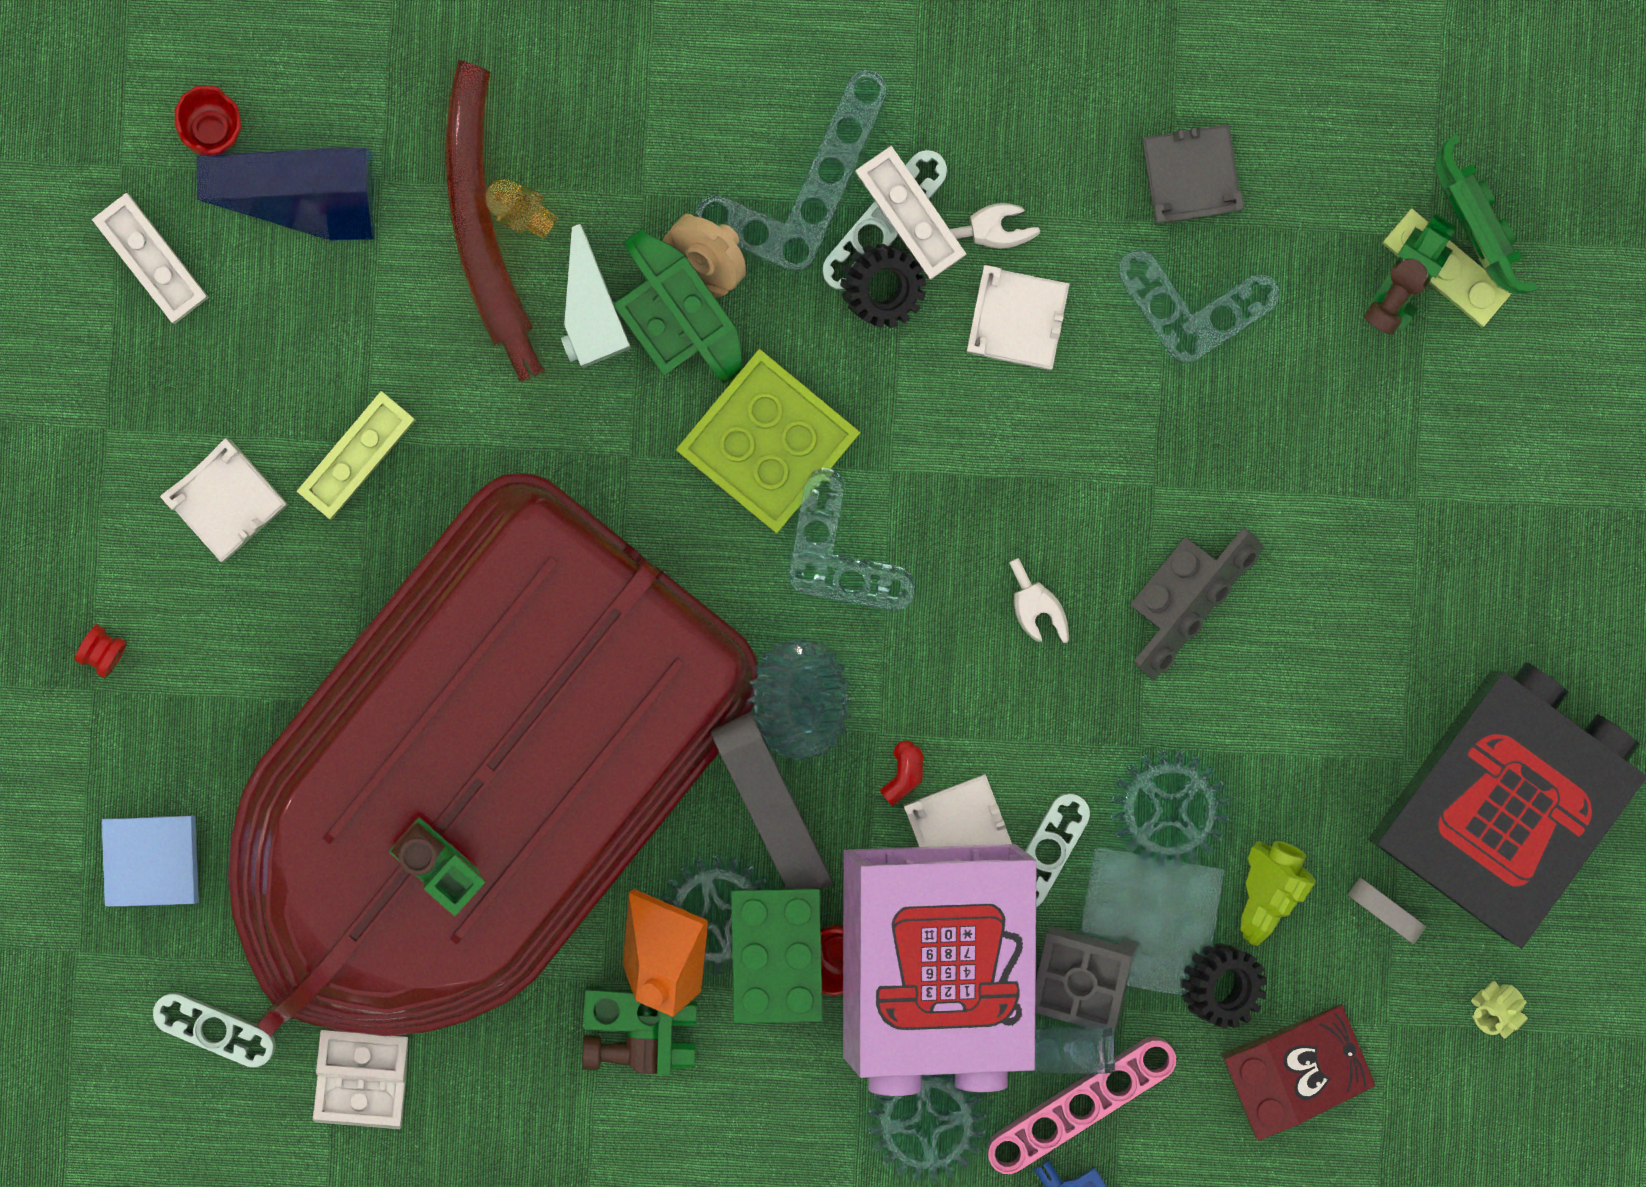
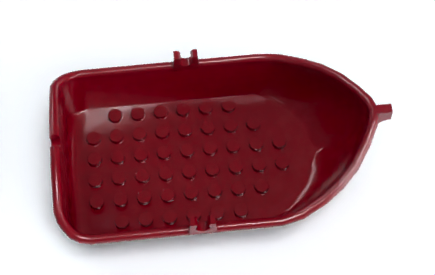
M514 473L502 475L487 483L473 495L365 630L361 631L352 646L336 662L333 670L258 761L241 794L230 841L228 882L232 918L245 956L260 988L272 1003L258 1021L257 1026L269 1036H272L282 1023L295 1018L307 1024L338 1031L377 1036H395L425 1033L460 1024L509 1002L537 979L719 754L710 730L752 711L758 699L762 682L755 653L745 637L549 479L535 474ZM418 817L423 819L480 870L479 874L486 881L456 916H453L424 890L423 882L415 875L406 872L400 862L389 853V849Z

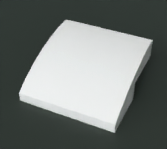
M321 1030L316 1068L318 1077L313 1121L315 1123L401 1129L407 1071L408 1037Z

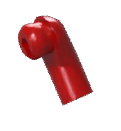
M909 740L901 741L895 746L893 756L897 759V775L879 790L892 806L916 788L923 778V753L919 747Z

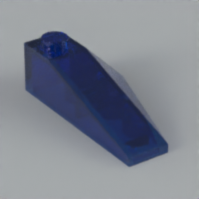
M325 148L223 154L210 157L207 155L197 156V193L199 201L329 241L374 240L372 152L367 148Z

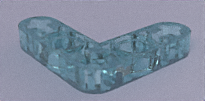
M1143 250L1131 251L1121 259L1118 266V276L1121 283L1168 354L1174 360L1181 363H1190L1199 359L1271 311L1277 305L1280 298V290L1277 283L1269 276L1256 274L1192 315L1156 259L1150 253ZM1135 259L1137 263L1144 261L1148 263L1149 268L1146 270L1145 275L1151 284L1156 278H1159L1163 286L1152 289L1144 299H1141L1137 291L1145 289L1141 280L1138 277L1130 280L1126 274L1131 269L1129 261ZM1256 283L1259 288L1266 285L1270 289V293L1266 296L1268 304L1263 306L1258 301L1246 308L1245 310L1251 314V317L1245 320L1241 308L1230 297L1238 294L1239 301L1241 302L1252 294L1251 284ZM1158 294H1165L1174 302V312L1167 319L1156 318L1150 311L1151 299ZM1219 306L1230 308L1235 315V323L1228 331L1216 330L1211 324V313ZM1181 314L1187 320L1186 323L1179 325L1186 336L1194 333L1198 339L1193 345L1196 352L1192 355L1186 350L1180 353L1176 350L1175 345L1178 344L1179 337L1174 330H1171L1166 336L1161 327L1174 323Z
M820 468L813 471L807 478L803 492L789 570V580L792 586L798 592L817 597L887 610L906 608L912 602L915 592L914 578L906 569L833 555L844 495V482L836 471L829 468ZM821 481L830 482V489L836 491V493H829L825 511L816 510L819 491L812 489V487H819ZM829 511H833V512H834V515H831V514L828 513V512H829ZM812 521L823 522L828 527L829 536L821 542L811 541L805 535V526ZM806 563H811L815 565L814 570L816 573L828 575L829 566L836 567L832 578V587L825 586L827 582L826 576L814 575L812 581H805L804 573L797 571V569L804 570ZM848 570H855L863 575L865 583L860 589L850 591L841 585L840 576ZM872 574L879 575L878 585L890 586L892 580L897 579L901 581V588L907 590L900 591L898 597L889 596L890 590L888 588L876 586L875 595L868 594L872 584Z

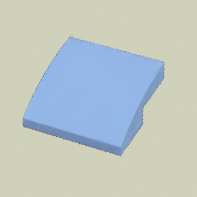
M196 816L102 819L105 906L199 903Z

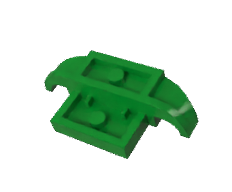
M1455 133L1442 144L1437 153L1435 172L1444 194L1487 275L1498 288L1508 293L1523 295L1539 290L1536 282H1521L1513 273L1510 264L1523 258L1519 250L1515 252L1511 245L1516 242L1515 235L1504 218L1498 220L1491 207L1495 203L1493 193L1484 180L1478 182L1474 175L1477 172L1474 165L1472 164L1462 170H1459L1452 157L1453 148L1461 140L1457 133Z
M642 229L623 241L633 260L647 279L615 300L613 305L662 374H667L698 351L723 383L740 373L742 370L741 346L736 326L698 275L686 255L672 245L647 234Z

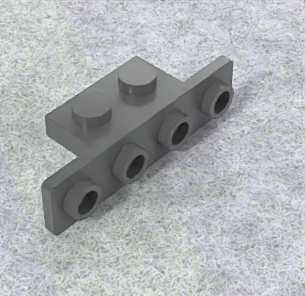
M1243 528L1217 560L1213 559L1185 537L1130 604L1138 613L1160 629L1134 661V664L1150 679L1155 680L1160 673L1165 672L1171 667L1176 653L1184 643L1197 635L1203 626V620L1211 610L1228 597L1231 586L1243 571L1249 570L1257 561L1263 544L1249 530Z

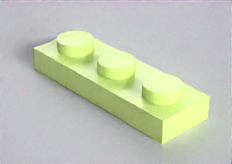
M1411 208L1384 239L1382 244L1399 258L1400 256L1397 254L1416 227L1424 231L1429 222ZM1449 240L1446 246L1453 251L1437 277H1432L1429 284L1482 328L1512 293L1498 288L1480 265Z
M381 391L300 486L297 492L327 518L332 520L413 425L416 419Z

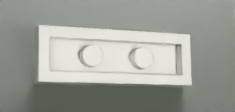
M892 146L855 170L859 179L929 280H932L967 255Z
M125 193L92 219L173 324H176L209 298L128 193Z

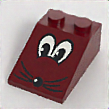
M1342 1004L1221 1053L1253 1135L1258 1141L1296 1126L1375 1086Z

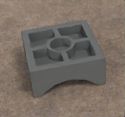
M1229 124L1201 129L1195 127L1186 131L1182 129L1169 134L1143 137L1141 139L1155 226L1239 213L1244 210L1242 191H1239Z
M1050 926L1046 934L1035 983V1013L1114 1035L1122 1018L1126 989L1139 942L1122 937L1118 945Z

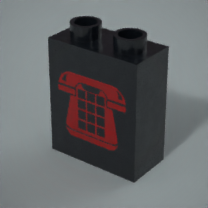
M1528 662L1523 664L1514 678L1503 671L1491 670L1368 838L1374 845L1503 939L1521 949L1646 780L1644 773L1628 763L1640 746V743L1620 727L1599 714L1595 715L1585 730L1580 728L1557 711V708L1569 692L1550 676Z

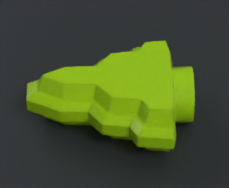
M1256 841L1255 845L1251 848L1248 857L1251 868L1246 880L1249 898L1241 917V931L1243 932V939L1252 946H1259L1277 927L1281 917L1289 916L1298 902H1304L1316 882L1315 878L1303 868L1307 857L1306 854L1291 844L1275 841L1272 846H1269L1261 841Z

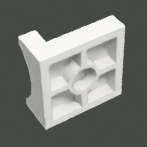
M984 265L966 353L1052 370L1064 317L1069 283L1001 270L1002 268Z
M227 438L194 470L160 496L171 510H175L222 563L289 505L234 442Z
M986 774L904 805L919 847L1012 844Z

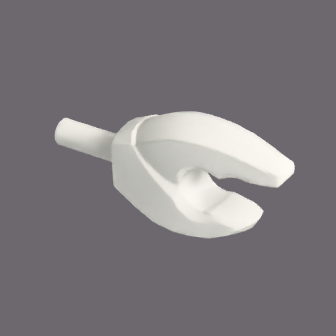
M1010 203L988 205L970 216V226L950 229L956 239L973 236L975 244L998 249L1021 245L1040 234L1039 227H1031L1025 230L1016 229L1012 232H1007L1002 228L1001 220L1004 217L1014 216L1025 211L1023 207Z
M1019 558L1010 561L1009 564L1022 589L1014 594L1015 614L1022 629L1036 642H1042L1035 619L1040 613H1047L1050 615L1051 624L1057 629L1060 639L1063 643H1067L1069 641L1068 622L1059 600L1040 582L1031 584Z

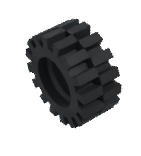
M877 244V248H873L870 245L862 248L864 254L859 255L855 253L851 257L855 261L853 266L850 267L846 264L843 272L848 274L847 279H841L840 286L846 289V292L842 293L843 300L849 304L848 308L854 314L876 327L883 328V324L889 328L896 327L897 320L906 323L910 320L907 313L910 310L917 313L921 308L915 304L917 299L924 300L926 293L920 290V286L926 285L925 277L919 274L923 271L921 266L914 262V258L892 245L889 247L885 244ZM881 270H891L895 273L898 280L895 294L886 301H874L869 294L871 278Z
M1219 943L1215 944V948L1211 946L1202 948L1205 956L1195 953L1191 958L1196 963L1194 968L1188 965L1185 967L1184 973L1189 974L1190 979L1181 980V987L1189 991L1182 994L1184 1002L1190 1004L1187 1008L1197 1017L1221 1028H1227V1025L1232 1028L1240 1027L1239 1020L1248 1023L1252 1020L1248 1012L1252 1010L1258 1013L1262 1006L1256 1004L1257 998L1265 999L1267 993L1260 989L1261 985H1267V977L1259 974L1264 971L1262 964L1255 962L1257 958L1230 945L1227 946ZM1231 970L1234 973L1233 989L1227 998L1218 1002L1214 998L1216 981L1222 973Z

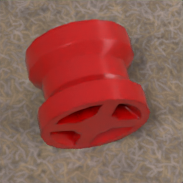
M96 624L80 645L74 661L80 665L89 664L95 668L98 676L106 679L122 657L128 642L122 638L113 639L106 634L104 627Z

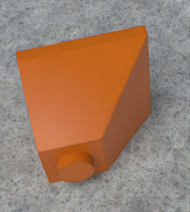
M633 889L629 892L622 965L635 1000L674 1017L701 993L708 920Z

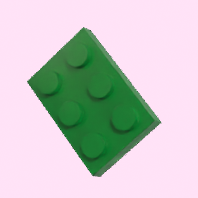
M820 888L731 890L734 1023L822 1022Z

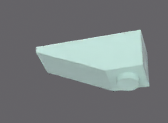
M581 224L572 227L564 322L568 335L562 337L561 340L570 362L578 359L580 365L585 368L632 349L617 310L613 305L612 298Z

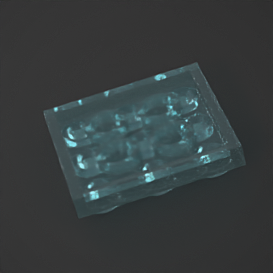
M1094 847L1080 934L1118 945L1122 937L1139 942L1127 986L1176 995L1185 994L1189 991L1181 987V980L1190 979V975L1184 973L1186 965L1194 968L1196 963L1191 959L1194 954L1197 953L1205 956L1202 948L1206 946L1212 947L1225 869Z

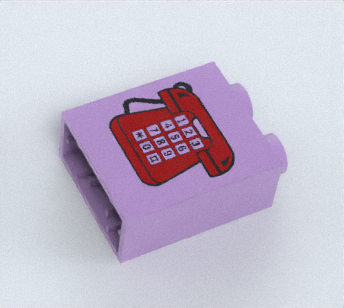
M1016 844L844 850L843 1058L860 1078L868 1077V1090L872 1093L886 1096L912 1095L921 1091V1075L955 1074V1087L971 1092H994L1008 1087V1071L1035 1070L1036 859Z

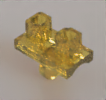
M498 179L492 182L484 194L487 209L492 214L498 216L496 221L519 234H522L523 230L526 229L533 235L545 239L558 219L556 215L540 205L545 198L544 196L526 186L517 185L511 180Z

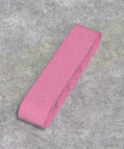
M1158 1036L1142 1039L997 1131L987 1144V1154L991 1165L996 1171L1003 1174L1018 1172L1162 1081L1173 1072L1176 1066V1055L1173 1048L1165 1039ZM1152 1047H1161L1167 1053L1165 1064L1157 1069H1150L1143 1062L1145 1052ZM1116 1070L1125 1071L1130 1076V1083L1122 1092L1110 1091L1106 1086L1108 1076ZM1078 1094H1086L1093 1099L1091 1111L1083 1116H1077L1069 1110L1071 1099ZM1042 1117L1050 1118L1056 1123L1055 1133L1047 1139H1039L1032 1133L1034 1122ZM1004 1141H1012L1019 1146L1018 1157L1011 1162L999 1161L995 1157L996 1147Z

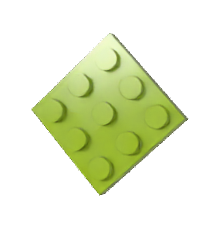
M759 349L677 447L676 451L777 534L861 432Z

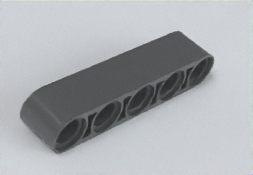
M749 712L710 730L721 757L786 888H820L821 891L834 885L823 858L752 713Z

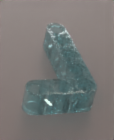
M862 70L854 74L849 80L786 224L718 195L708 196L703 199L697 206L696 217L704 218V213L711 206H722L729 215L725 225L730 226L738 234L739 243L737 246L741 251L788 272L801 273L809 269L817 257L885 103L887 88L882 76L872 70ZM870 81L876 84L880 92L877 99L870 103L858 100L854 90L859 83ZM845 121L857 123L862 130L860 138L853 143H845L837 136V128ZM827 161H836L844 169L843 177L836 183H827L819 176L820 167ZM819 201L825 206L827 212L822 221L812 224L803 219L801 210L807 202ZM752 223L763 224L769 232L765 243L759 246L748 244L743 237L747 226ZM796 240L802 241L809 249L808 257L805 261L798 264L790 263L783 255L785 246L791 241Z

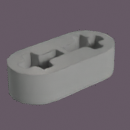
M1362 878L1358 879L1347 894L1413 945L1427 928Z

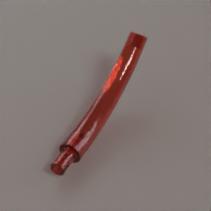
M458 60L451 88L446 127V181L452 227L462 268L477 310L493 346L503 344L518 376V381L521 383L531 379L524 361H527L535 377L545 370L541 366L526 334L533 329V326L506 269L489 209L484 174L483 125L491 72L477 65Z

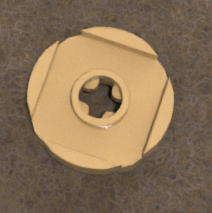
M684 214L663 238L662 242L672 245L686 255L715 298L725 296L746 276L745 260L740 248L737 246L739 236L728 225L721 224L718 226L707 219Z

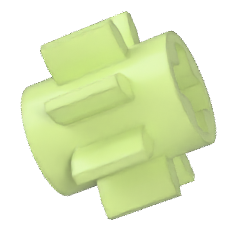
M1492 981L1471 1000L1478 1007L1472 1017L1477 1026L1486 1034L1497 1035L1500 1033L1505 1039L1514 1030H1518L1528 1019L1525 1014L1521 1013L1527 1002L1522 994L1512 985L1498 986L1495 981Z

